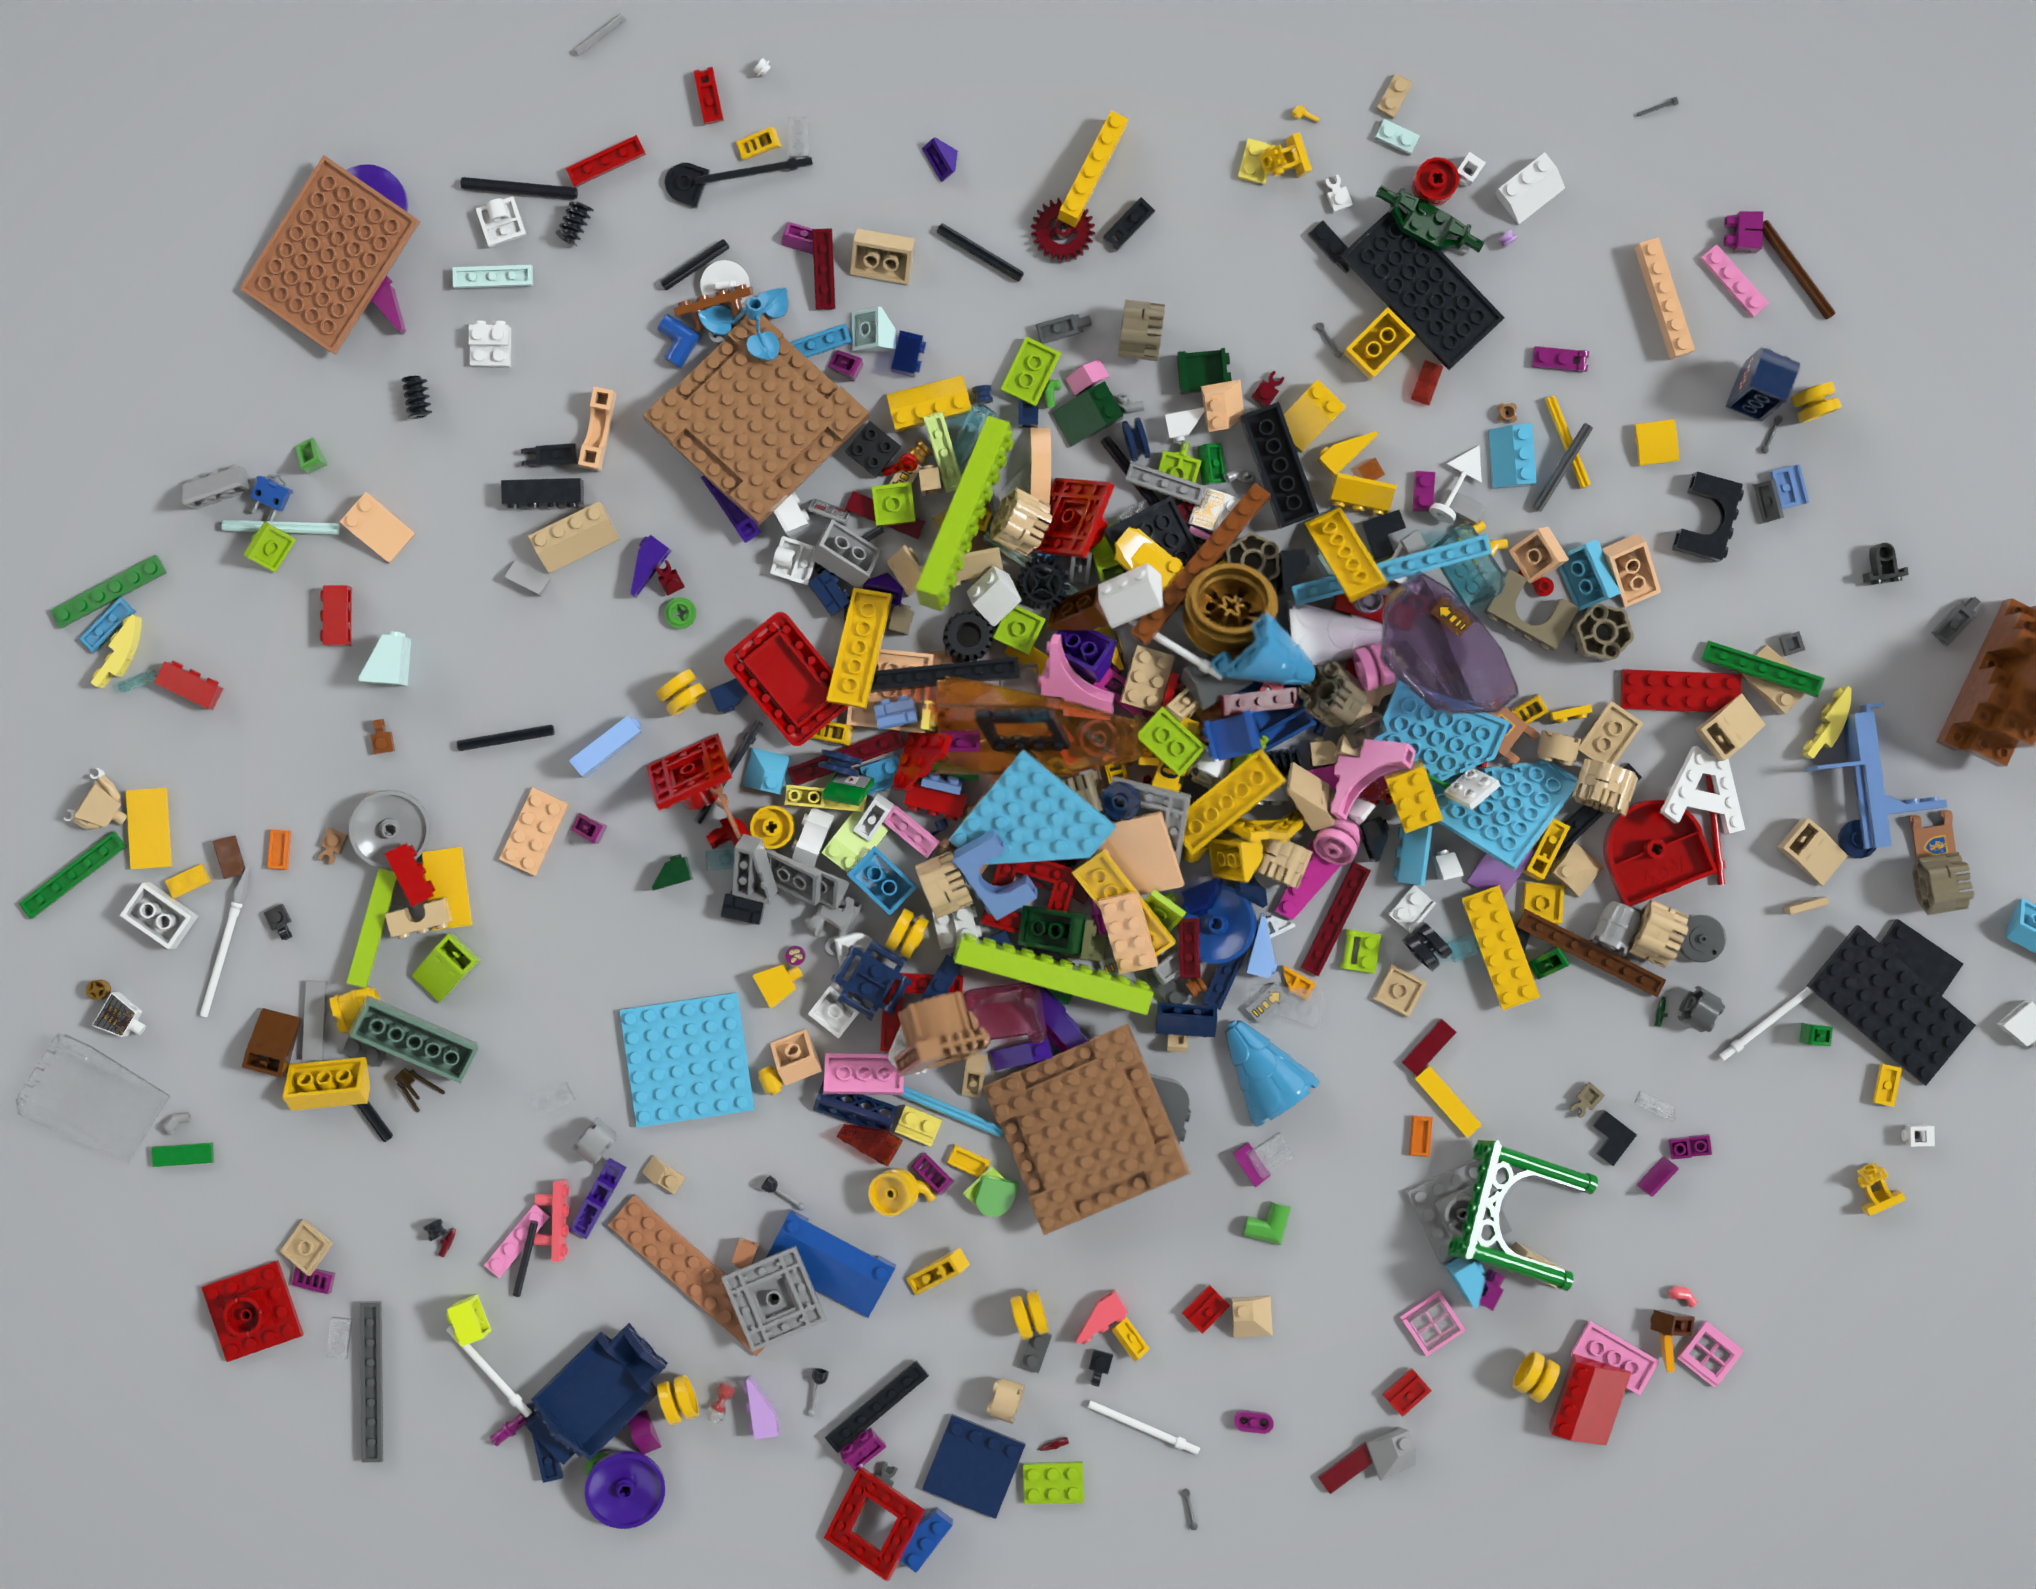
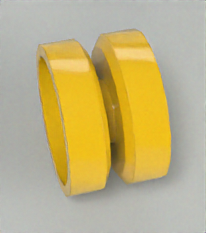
M1833 381L1812 386L1790 397L1793 407L1799 408L1807 405V408L1798 411L1796 414L1800 424L1842 408L1839 398L1825 399L1836 392Z
M691 669L675 676L655 693L662 703L671 700L665 708L671 717L694 705L707 692L701 683L692 685L696 680V676Z
M766 806L759 809L753 815L750 822V832L753 837L763 840L765 848L779 849L786 846L793 839L796 823L793 816L786 809L779 806ZM771 824L777 825V828L774 829V831L770 830Z
M904 908L885 947L894 951L902 941L904 944L900 950V955L910 959L915 948H918L925 935L924 931L929 920L920 916L912 926L910 923L914 913Z
M901 1168L890 1169L874 1178L871 1182L868 1192L870 1204L881 1215L888 1217L899 1215L915 1204L918 1199L919 1187L913 1174Z
M1037 1290L1027 1293L1028 1306L1025 1305L1024 1299L1020 1295L1010 1298L1013 1318L1022 1340L1033 1337L1032 1324H1034L1039 1335L1049 1333L1047 1319Z
M1533 1350L1520 1364L1513 1379L1512 1387L1522 1394L1528 1392L1530 1399L1540 1403L1554 1387L1560 1372V1366L1551 1359L1545 1361L1542 1354Z
M683 1374L675 1377L673 1384L668 1380L658 1383L659 1401L666 1420L671 1426L681 1423L683 1415L688 1420L699 1416L696 1395L687 1375Z

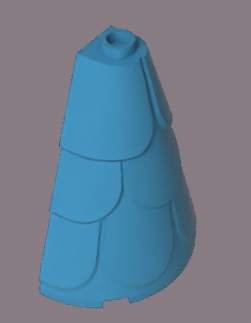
M1267 613L1262 615L1252 625L1257 641L1233 661L1230 652L1224 650L1211 662L1217 673L1228 678L1291 685H1307L1315 678L1313 662L1300 645L1295 644L1289 634Z
M1234 1020L1227 1025L1228 1029L1225 1031L1232 1063L1236 1067L1249 1118L1255 1127L1263 1125L1265 1119L1269 1118L1271 1121L1293 1107L1310 1093L1308 1089L1311 1087L1314 1089L1320 1083L1314 1073L1292 1059L1289 1054L1272 1044L1270 1039L1242 1020L1239 1022Z

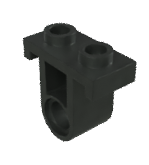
M1881 543L1871 548L1869 558L1872 572L1863 574L1862 577L1863 583L1870 582L1871 585L1883 583L1884 579H1890V582L1901 581L1903 576L1909 575L1908 567L1898 569L1894 547L1890 543ZM1880 548L1885 551L1884 558L1879 555Z

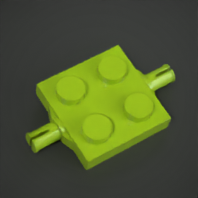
M1182 441L1180 452L1173 453L1163 450L1158 471L1196 483L1202 460L1189 456L1187 452L1190 443L1187 442L1184 449L1185 441Z

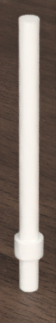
M1134 619L1127 623L1135 627L1139 620ZM1157 633L1153 638L1200 667L1199 670L1205 674L1209 673L1220 681L1223 679L1224 676L1217 673L1211 662L1206 659H1200L1160 633Z
M1806 987L1739 1040H1734L1730 1043V1047L1719 1054L1721 1060L1725 1061L1735 1052L1739 1053L1744 1049V1045L1811 995L1813 991Z
M451 1325L446 1331L455 1340L453 1334L455 1330L453 1325ZM470 1344L462 1346L463 1350L508 1397L509 1403L513 1407H517L527 1418L532 1411L522 1402V1397L510 1389Z
M1092 1400L1088 1404L1087 1408L1173 1444L1175 1448L1181 1451L1184 1449L1197 1455L1200 1447L1186 1442V1439L1180 1436L1178 1438Z

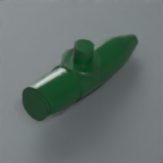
M1662 997L1659 1002L1654 1026L1661 1027L1663 1018L1668 1017V1013H1665L1666 997Z

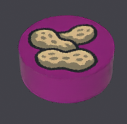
M792 946L786 951L785 957L789 964L797 966L804 962L806 953L802 947Z

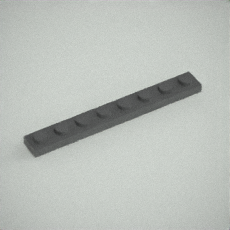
M382 1301L361 1302L362 1463L382 1462Z

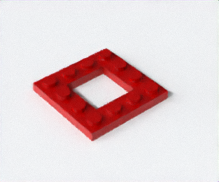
M1050 860L998 864L992 885L1004 886L1014 881L1016 872L1054 883L1047 908L1067 911L1076 878L1072 874L1075 868ZM984 909L981 923L1019 934L1022 914L1013 911L996 921L994 916H990L986 909Z
M901 973L913 980L911 985L907 986L904 993L924 994L935 974ZM964 976L956 977L947 994L955 992L963 994ZM895 979L883 1003L888 1005L901 980ZM903 995L897 1003L896 1011L893 1015L882 1009L880 1051L889 1052L901 1023L898 1013L902 1011Z
M861 1467L858 1469L824 1538L883 1580L889 1581L925 1509ZM868 1498L897 1517L881 1550L852 1531Z

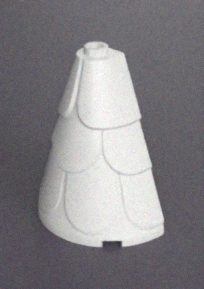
M1295 601L1286 602L1290 637L1295 644L1300 645L1313 662V665H1319L1324 668L1325 665L1332 664L1333 661L1339 664L1350 658L1353 659V650L1365 647L1369 651L1370 645L1379 642L1385 645V641L1389 640V628H1385V625L1353 614L1346 615L1327 608L1322 609L1308 604L1296 606Z

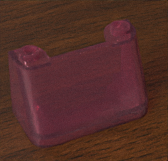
M1018 982L971 989L963 994L967 1012L972 1011L973 1015L977 1017V1028L984 1027L985 1031L989 1034L990 1042L995 1039L1027 1035L1028 1040L1034 1043L1046 1041L1047 1029L1039 985Z

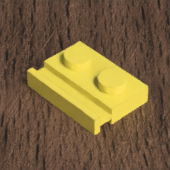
M1248 138L1238 178L1265 185L1268 175L1265 174L1260 155L1265 153V149L1276 145H1269Z
M924 700L926 709H923L921 729L936 732V728H939L940 716H938V712H935L936 706L939 707V704Z
M906 1105L895 1132L931 1147L942 1119Z

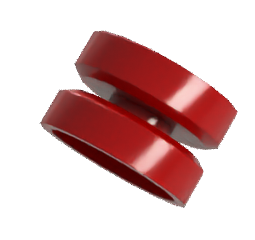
M1434 157L1427 159L1420 165L1413 177L1412 190L1414 196L1435 207L1445 204L1450 200L1458 187L1459 174L1457 168L1451 161L1445 158Z

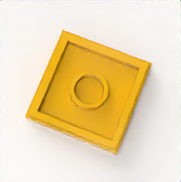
M1524 882L1522 913L1524 909H1527L1555 924H1562L1565 885Z

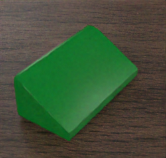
M1221 443L1198 446V459L1202 460L1200 465L1202 485L1225 483Z

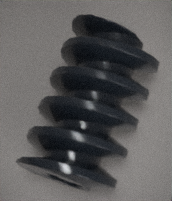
M571 201L569 206L572 209H566V213L569 216H563L562 219L565 223L559 224L562 230H557L556 234L563 241L578 246L574 242V240H581L577 233H584L580 226L588 225L584 218L591 219L587 211L594 212V209L583 203Z
M420 376L402 378L401 381L406 383L402 386L406 390L404 397L408 398L405 404L410 406L406 409V412L411 414L407 418L419 419L431 414V410H426V407L430 406L431 403L425 402V399L429 398L430 395L423 393L429 390V388L422 386V384L428 382L427 379H422Z
M1296 748L1292 749V753L1285 749L1284 755L1280 750H1277L1276 756L1272 751L1268 754V758L1279 772L1282 769L1287 774L1292 762L1302 767L1300 754Z

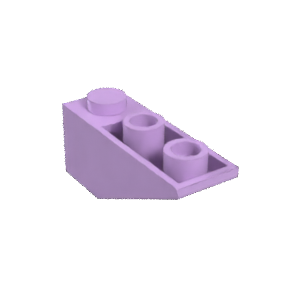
M748 1376L746 1382H744L745 1395L748 1394L749 1402H746L747 1414H751L752 1422H749L750 1434H754V1440L776 1437L780 1432L777 1411L752 1376Z

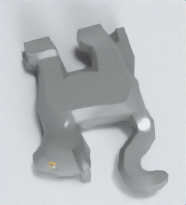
M848 896L844 900L846 903L844 908L838 907L835 910L821 903L816 914L806 918L804 922L816 937L820 935L825 922L832 924L839 930L837 936L829 937L824 943V951L829 956L837 955L831 947L835 944L834 938L847 935L852 921L858 916L863 904Z

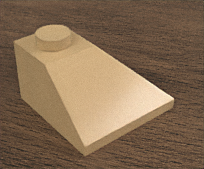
M1574 842L1550 869L1549 873L1576 896L1580 897L1604 866Z
M1270 1296L1231 1298L1233 1338L1273 1336Z

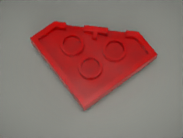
M908 733L892 788L897 791H911L915 787L914 782L920 777L924 778L933 769V764L938 759L942 760L947 755L953 736L947 733Z

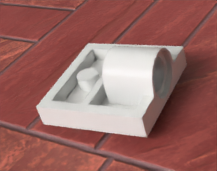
M513 196L506 199L488 201L485 206L476 209L490 248L527 235Z
M782 536L774 555L770 574L808 586L816 564L815 561L809 558L814 546Z
M1472 768L1445 789L1444 794L1447 798L1473 810L1500 787L1497 779Z

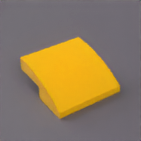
M1674 419L1635 424V443L1637 444L1638 464L1640 466L1679 461L1678 438Z

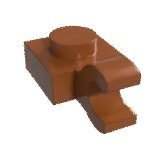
M384 719L373 720L376 734L371 735L374 754L395 751L392 732H386Z

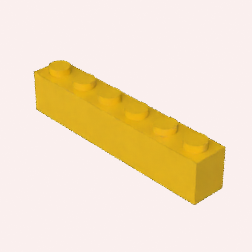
M1112 110L1110 111L1060 208L1059 220L1076 227L1126 130L1128 118Z

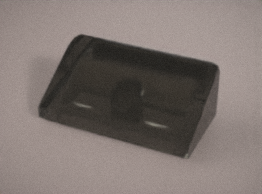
M1374 711L1343 727L1342 731L1351 747L1355 749L1363 745L1365 739L1372 740L1387 732L1382 715Z

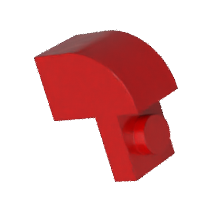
M728 818L720 819L722 827L712 830L706 836L713 850L731 840L734 847L738 843ZM733 818L741 837L743 834L752 836L741 820Z

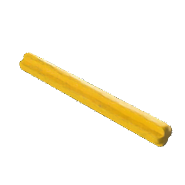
M1553 395L1546 398L1545 402L1564 449L1567 451L1573 439L1556 397ZM1577 454L1571 466L1582 489L1590 486V481L1580 456Z

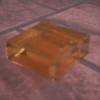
M1376 458L1358 467L1362 477L1366 479L1377 480L1385 475Z

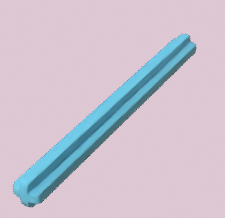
M904 1086V1095H899L995 1136L1001 1137L1003 1134L1001 1125Z

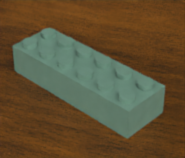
M366 995L349 1029V1036L460 1084L478 1050L477 1042Z

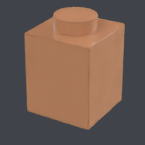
M740 1238L731 1263L735 1264V1267L738 1269L753 1264L759 1243Z

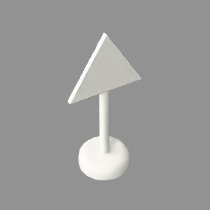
M1479 446L1447 463V465L1460 471L1461 475L1445 505L1441 503L1431 505L1429 512L1436 519L1445 523H1454L1456 514L1449 506L1466 475L1482 483Z

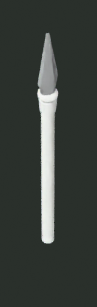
M249 865L244 870L233 892L229 918L200 1012L202 1017H208L236 919L247 896Z

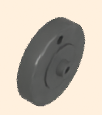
M1707 915L1689 917L1687 935L1677 932V934L1685 937L1682 943L1677 941L1681 945L1679 950L1686 958L1695 962H1709L1716 959L1722 953L1726 944V934L1723 926L1718 920Z

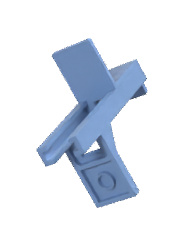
M1883 703L1860 706L1861 713L1848 715L1844 725L1848 762L1806 768V772L1853 767L1863 849L1892 846L1888 814L1947 808L1946 800H1939V796L1899 801L1885 794L1875 713L1871 711L1874 708L1884 707Z

